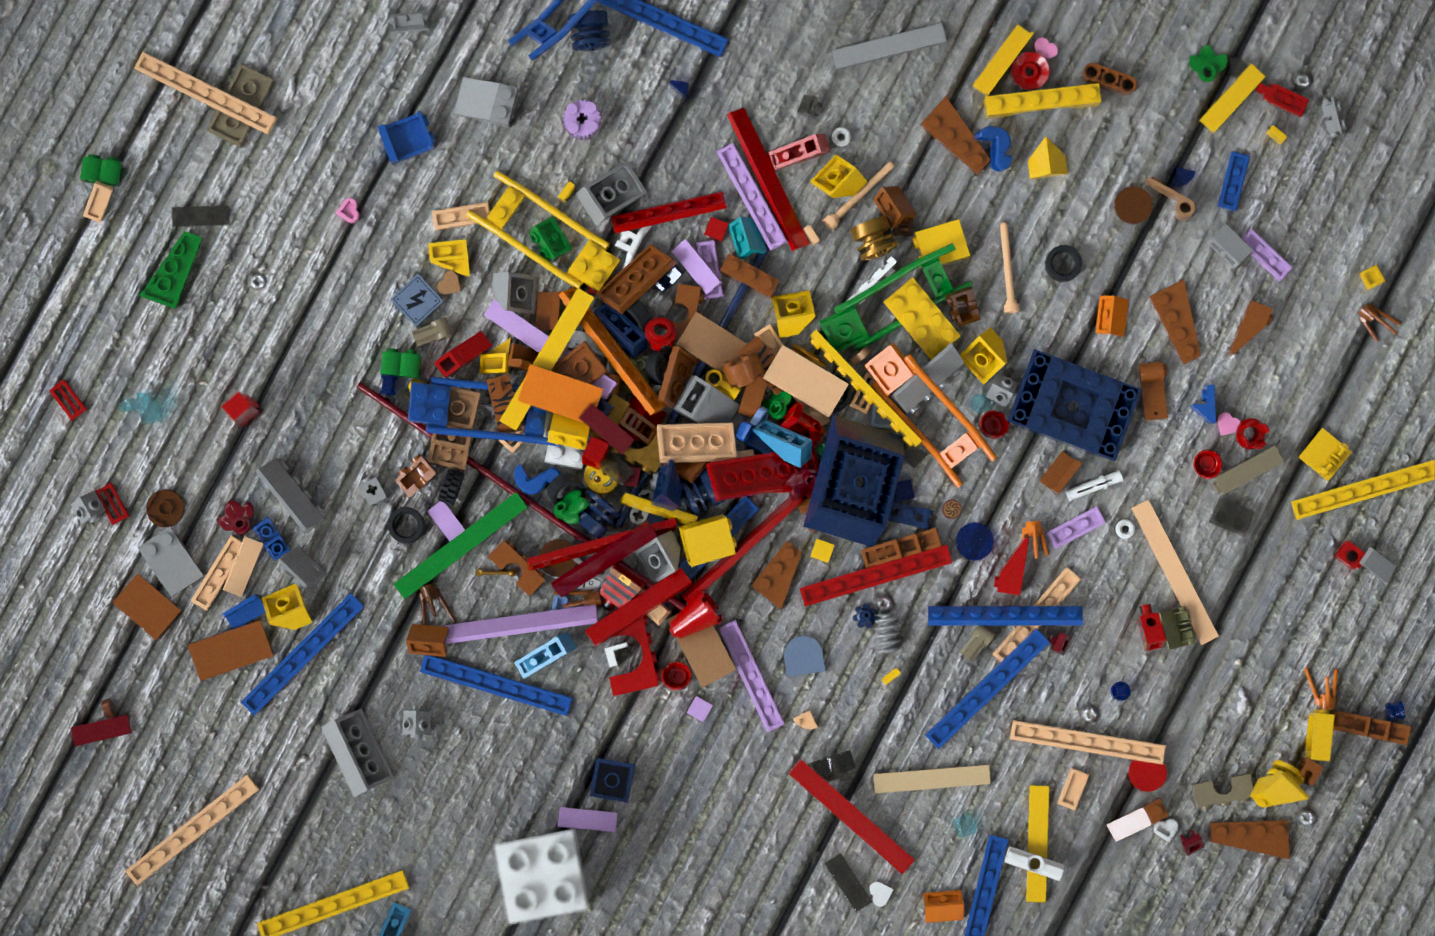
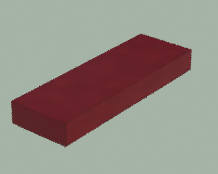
M589 403L578 417L621 454L635 440L592 403Z
M128 715L71 727L74 746L132 734Z

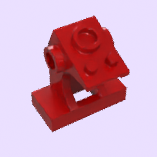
M797 402L787 411L783 418L778 420L777 425L811 439L813 449L823 440L821 436L826 431L817 420L802 412L804 405Z

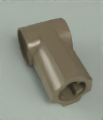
M447 317L437 319L431 322L430 325L412 331L417 347L453 336Z
M978 625L972 632L971 638L959 653L973 662L982 649L991 642L996 633L986 625Z

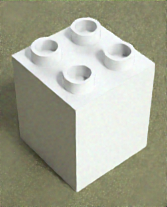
M576 829L517 839L495 845L509 924L585 910L590 905Z

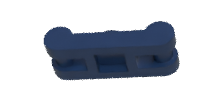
M892 502L887 521L930 530L931 524H929L930 517H933L934 511ZM893 508L898 509L897 516L892 515ZM917 514L923 515L922 522L916 521Z

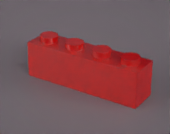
M239 391L221 406L230 418L241 427L246 426L260 413L257 409L260 407L258 403L248 394H242Z

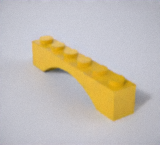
M1099 83L986 96L984 98L986 119L1048 109L1099 106L1101 103Z

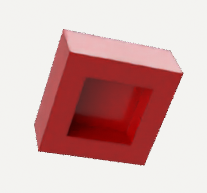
M711 217L704 235L722 242L729 224Z

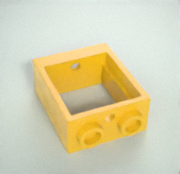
M1314 709V713H1309L1305 758L1330 761L1334 715L1329 714V710Z

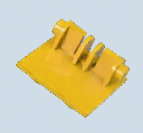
M1322 428L1298 458L1325 480L1329 481L1352 451L1349 450L1345 443L1342 444Z

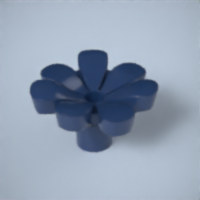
M863 604V608L857 606L855 608L857 614L852 617L854 621H859L857 623L859 628L866 625V628L869 629L872 627L871 622L875 623L878 620L874 616L877 610L874 607L869 609V604Z

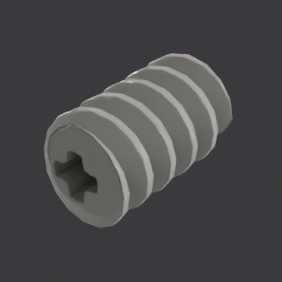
M894 614L875 615L880 617L875 623L881 625L875 628V631L881 633L875 636L876 639L881 640V642L875 644L876 647L881 648L876 653H895V651L900 650V647L894 645L900 642L899 639L894 638V636L900 634V632L894 630V628L900 626L894 622L899 619V616Z

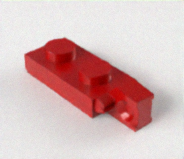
M1259 83L1255 92L1263 95L1262 99L1267 103L1300 118L1309 102V99L1277 84L1270 83L1266 86Z

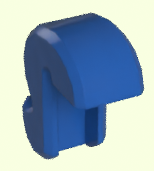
M987 126L979 130L975 134L974 140L991 141L990 167L996 172L1009 168L1013 160L1012 155H1006L1011 146L1009 133L1004 128L998 126Z
M741 422L735 433V439L761 454L775 452L753 432L754 426L751 423Z
M519 464L515 468L514 479L517 486L524 493L537 495L544 490L547 483H550L561 473L558 469L551 467L529 480L521 464Z

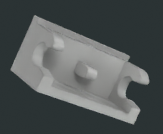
M1227 224L1207 242L1233 269L1253 251Z

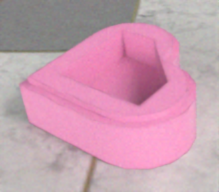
M1038 38L1035 41V53L1042 55L1046 60L1052 59L1057 55V46L1049 43L1046 38Z
M353 198L345 199L336 214L349 223H356L360 218L356 200Z
M1227 412L1221 413L1217 417L1220 436L1235 433L1240 420L1232 418Z

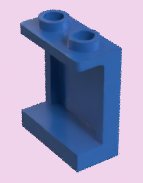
M418 111L415 115L389 125L377 126L392 165L435 149L433 144L436 143L433 132L429 133L426 127L430 125L426 114L422 115Z

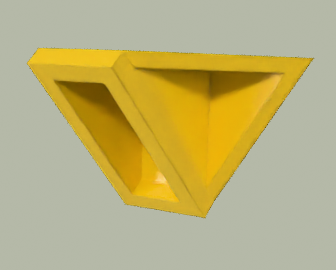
M1046 136L1027 160L1030 179L1068 175L1066 155Z
M511 337L489 352L480 355L479 374H509L510 366L507 365L510 355Z

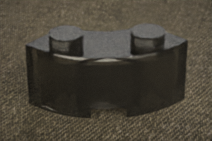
M850 750L807 763L826 782L839 778L840 782L851 779V774L857 773Z

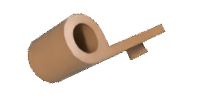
M1154 176L1152 178L1147 177L1145 185L1177 202L1174 214L1178 220L1187 221L1193 216L1195 204L1192 200L1163 185V181Z

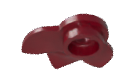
M810 467L803 468L800 473H794L786 480L785 484L792 487L790 492L791 500H800L805 495L811 498L817 476L815 469Z
M229 500L225 505L226 515L218 517L217 522L225 531H234L238 535L246 534L251 527L250 520L254 516V508L250 502L241 507L236 501ZM240 522H243L242 527H238Z

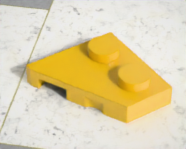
M466 239L428 243L430 263L470 277Z

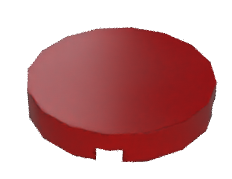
M1132 760L1129 765L1128 776L1135 788L1140 791L1151 792L1159 789L1164 784L1167 769L1164 762L1162 765Z

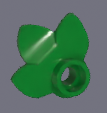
M1205 45L1201 49L1199 56L1190 55L1189 57L1191 69L1198 73L1201 81L1206 83L1212 82L1216 78L1217 73L1224 70L1227 63V55L1220 54L1215 56L1214 51L1209 45ZM1204 71H1210V76H1205Z
M784 390L778 395L771 391L770 399L761 402V406L769 409V414L774 419L779 420L786 415L787 406L793 396Z
M574 490L569 492L563 501L558 502L554 506L553 512L557 518L564 519L568 524H574L580 520L578 513L586 509L590 503L581 497V490Z

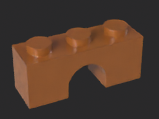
M730 253L720 269L721 274L749 286L754 292L769 300L780 280Z
M678 284L675 305L684 306L688 310L689 315L683 322L672 321L676 327L674 343L678 342L695 312L701 314V311H697L698 303L702 304L704 293L700 292L701 287Z
M503 540L488 557L502 571L510 564L519 565L522 569V576L516 584L531 597L546 581L543 578L545 574L540 569L528 571V557L524 554L520 556L516 552L518 548L510 540L507 543Z

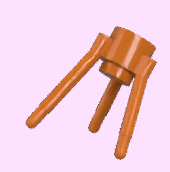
M1025 522V527L1022 528L1021 540L1027 534L1028 538H1033L1034 555L1037 559V538L1040 535L1045 556H1048L1049 553L1041 522Z
M1305 667L1304 670L1315 698V705H1319L1320 710L1335 709V703H1337L1338 669L1334 670L1332 693H1330L1329 677L1326 676V693L1320 694L1319 698L1309 670Z

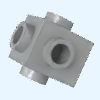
M997 373L985 397L1006 407L1009 401H1014L1018 393L1015 390L1018 383L1011 378Z
M95 491L80 496L71 504L82 524L87 522L92 524L101 519L100 515L106 511Z
M404 711L403 734H410V738H422V735H430L431 712Z

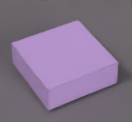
M696 696L687 713L704 722L713 705Z

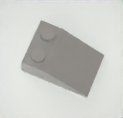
M463 77L454 114L509 128L519 93L518 88Z
M626 161L585 185L576 193V196L597 226L647 194V191Z
M168 527L137 547L171 597L204 576L173 527Z

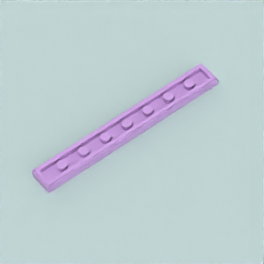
M495 299L484 314V316L538 353H540L549 337L514 312L505 311ZM564 348L562 354L560 355L556 363H558L571 351H569L567 348ZM604 375L592 385L603 388L601 396L608 399L618 383Z
M589 605L444 625L449 628L445 641L446 644L594 624L598 622L597 606Z

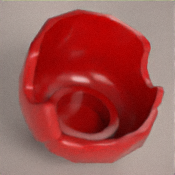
M992 410L987 411L980 417L979 429L989 439H999L1009 430L1010 422L1006 420L1003 413Z
M1206 449L1200 451L1194 457L1193 466L1199 476L1211 479L1221 472L1223 463L1222 458L1217 452Z
M671 662L662 670L661 679L665 686L671 690H683L691 682L692 672L682 662Z

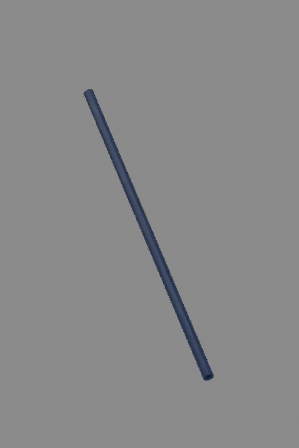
M765 240L767 252L764 254L757 253L751 263L757 269H760L770 250ZM743 283L740 284L719 323V326L726 331L749 289V286ZM699 361L692 376H697L701 379L708 365ZM673 410L666 425L677 424L682 414ZM641 470L637 488L632 487L629 494L638 496L650 474ZM622 505L619 511L620 516L615 518L613 525L621 529L632 507Z

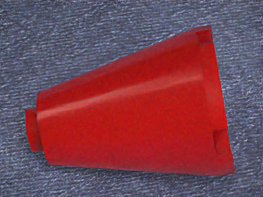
M701 589L670 622L671 627L669 630L675 638L678 636L682 639L723 622L724 617L722 613L718 615L717 609L719 608L707 592L704 593V590Z

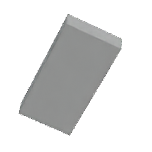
M1371 547L1368 548L1360 561L1363 567L1385 583H1387L1396 569L1395 565Z

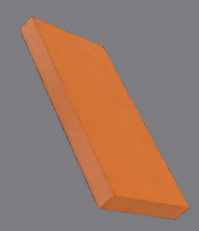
M530 364L518 401L583 422L578 418L589 403H592L597 408L603 388Z

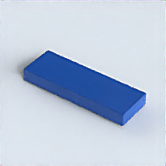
M1231 152L1217 207L1236 212L1250 156Z

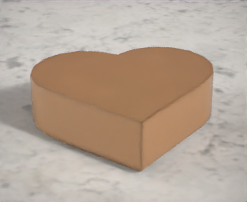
M446 272L443 280L438 283L437 289L441 294L448 295L461 292L458 276L455 272Z
M866 346L849 361L853 366L857 365L871 351Z

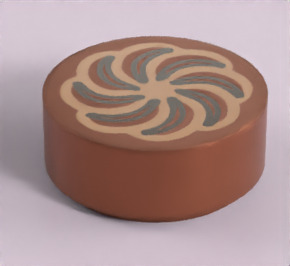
M948 500L942 506V513L948 519L957 518L962 510L960 503L956 500Z
M110 698L103 700L102 709L104 715L108 719L115 717L116 710L113 701Z

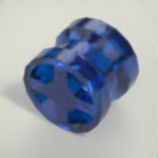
M1116 682L1110 688L1112 698L1117 701L1126 700L1131 693L1130 686L1125 682Z
M1401 700L1393 704L1390 702L1385 703L1389 722L1394 721L1396 718L1405 719V709Z

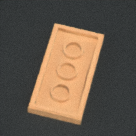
M784 345L780 348L763 379L827 417H830L849 385Z
M733 422L657 425L656 427L660 463H666L669 459L674 460V463L722 461L737 458Z

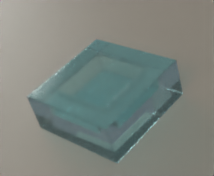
M971 814L952 820L958 838L977 833Z

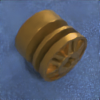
M886 215L866 221L849 230L854 243L862 241L864 243L857 248V251L867 250V252L860 255L862 261L880 258L898 247L897 241L888 243V241L894 238V234H884V232L891 228Z

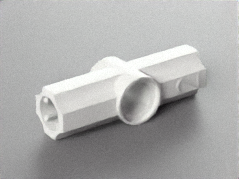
M1009 846L1004 860L1005 863L1060 881L1065 867L1064 864ZM1033 858L1039 860V866L1036 869H1032L1029 865L1030 860Z

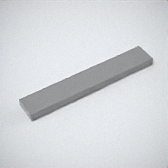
M939 23L833 50L831 53L835 68L839 70L945 43L947 40L943 25Z

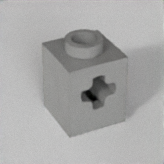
M370 476L362 480L363 484L359 485L370 507L388 499L377 477L373 478ZM370 486H373L374 488L377 487L375 495L371 493L368 494V492L370 491Z

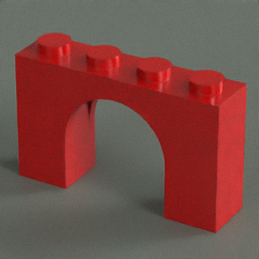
M646 615L613 636L625 635L633 637L640 643L643 651L642 661L634 671L609 677L613 696L657 687L658 682H661L659 670L655 671L653 664L657 663L655 651H650L649 645L653 644L651 634L646 633L645 626L648 625Z

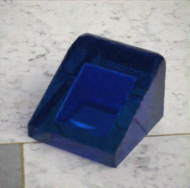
M670 80V87L687 100L689 83Z
M911 479L897 483L895 490L897 503L915 498Z

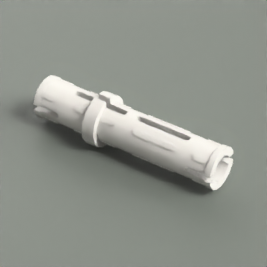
M1117 470L1105 476L1100 475L1095 480L1065 490L1070 502L1100 489L1106 490L1108 486L1123 482L1120 470Z

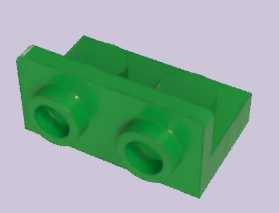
M553 216L535 225L529 231L530 239L538 247L540 255L550 263L572 250L571 245Z

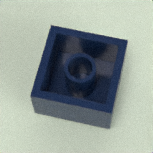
M596 758L590 796L628 803L635 764Z

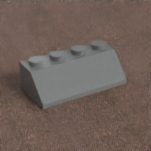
M951 343L925 365L922 370L941 389L949 382L947 380L948 377L951 375L955 377L963 370L961 366L964 364V361ZM915 374L891 396V399L906 415L908 412L913 414L920 408L918 404L923 399L927 402L935 394Z
M275 458L255 472L299 527L308 534L325 520L323 517L325 512L319 505L315 506L311 502L313 497L307 490L303 491L299 487L301 482L295 475L291 476L287 472L289 467L286 463Z
M362 708L321 727L353 797L394 778Z

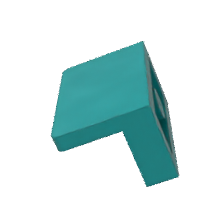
M740 216L728 225L739 259L744 260L752 253L764 254L767 252L762 234L753 218Z

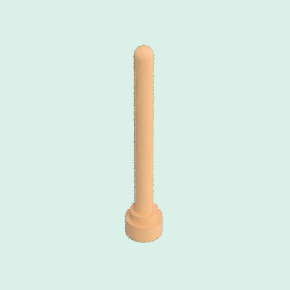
M888 162L835 214L827 215L823 219L824 224L834 231L839 226L840 219L894 168V163Z
M1002 222L1000 230L1007 293L1004 313L1020 312L1019 303H1017L1014 297L1008 224Z

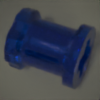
M381 375L382 390L379 391V394L396 396L395 383L398 380V376Z

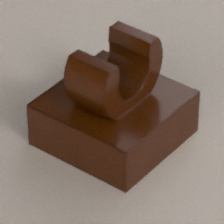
M913 217L904 218L899 226L894 228V236H913Z

